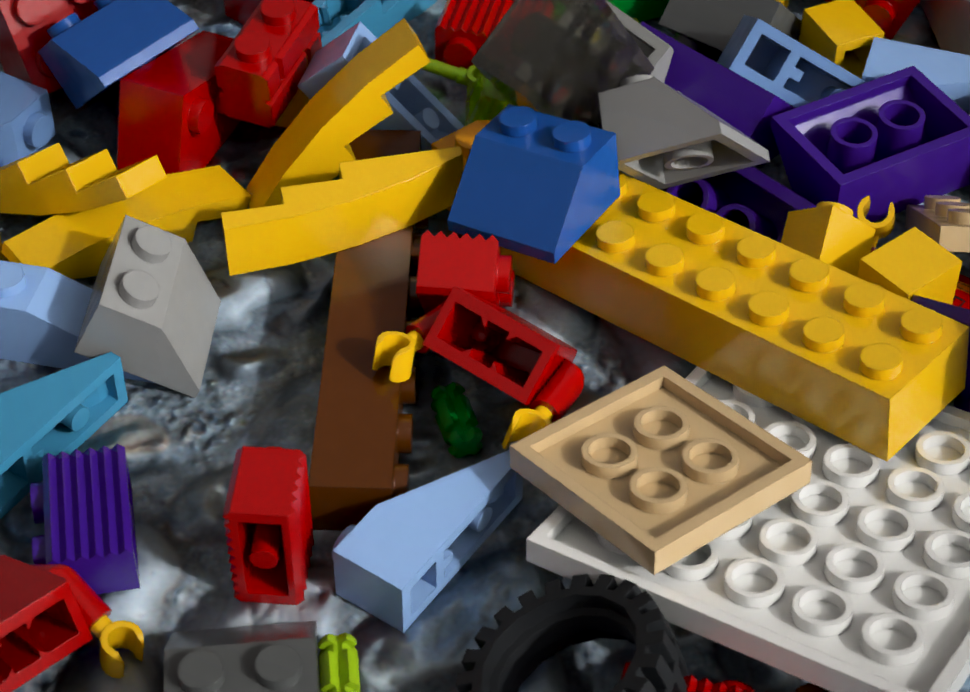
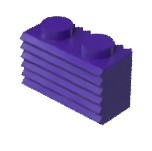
M116 444L112 449L102 446L98 451L89 447L84 453L75 449L70 455L63 451L57 456L47 453L42 458L43 482L30 483V499L35 524L44 523L45 535L32 537L33 563L66 564L73 568L97 594L140 588L133 490L125 447Z

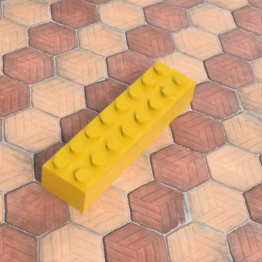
M620 171V196L555 264L500 247L501 255H512V270H515V275L885 461L890 460L965 389L969 326Z

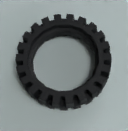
M582 574L573 575L569 589H566L561 580L557 579L545 583V596L537 599L532 590L517 597L522 608L515 613L506 606L498 611L494 618L499 627L496 630L485 626L481 628L474 637L479 649L466 650L461 661L466 671L457 673L456 688L459 692H518L521 684L543 661L571 645L599 638L627 640L636 645V651L624 677L610 692H686L687 684L683 676L688 675L682 651L670 625L654 599L646 591L641 592L637 584L627 579H624L617 586L615 577L600 574L593 585L589 575Z

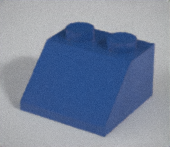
M95 0L93 4L98 11L81 21L75 12L50 27L47 32L52 39L38 53L75 108L79 109L120 83L121 78L176 47L199 28L190 16L168 0Z
M508 104L475 135L447 219L448 230L462 235L468 233L471 238L481 234L485 240L494 235L499 241L500 247L555 264L620 196L616 133L589 126L581 121H570L537 112L527 106Z

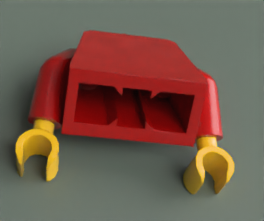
M453 286L446 301L406 327L405 333L398 331L382 332L376 341L372 364L373 370H378L383 366H391L389 380L394 383H400L408 380L411 376L415 352L427 353L433 350L516 400L529 405V408L515 411L502 443V447L505 450L511 442L519 441L563 418L578 399L584 387L583 372L573 362L577 349L514 313L456 286Z
M4 554L0 555V692L16 690L93 639L91 632L100 640L99 661L101 669L110 677L120 679L124 677L125 663L115 649H128L132 651L138 660L143 661V632L133 622L124 620L113 622L108 617L112 609L68 565L27 564Z

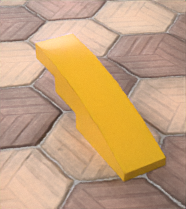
M405 18L355 55L309 100L282 133L245 189L251 194L248 204L250 209L282 204L280 187L333 180L339 176L340 162L356 160L349 143L394 113L385 93L431 62L417 34Z
M58 142L0 167V213L43 216L87 211L126 200L167 178V175L157 155L117 170L108 149L69 163Z
M461 147L340 162V179L280 187L282 204L222 212L221 220L229 276L296 264L350 249L412 226L452 206L463 174V153Z
M220 165L167 174V178L126 200L87 211L56 214L4 241L1 253L9 262L48 267L71 279L97 276L100 264L125 215L185 238L188 243L193 242L197 222L221 219L222 212L248 209L251 194Z

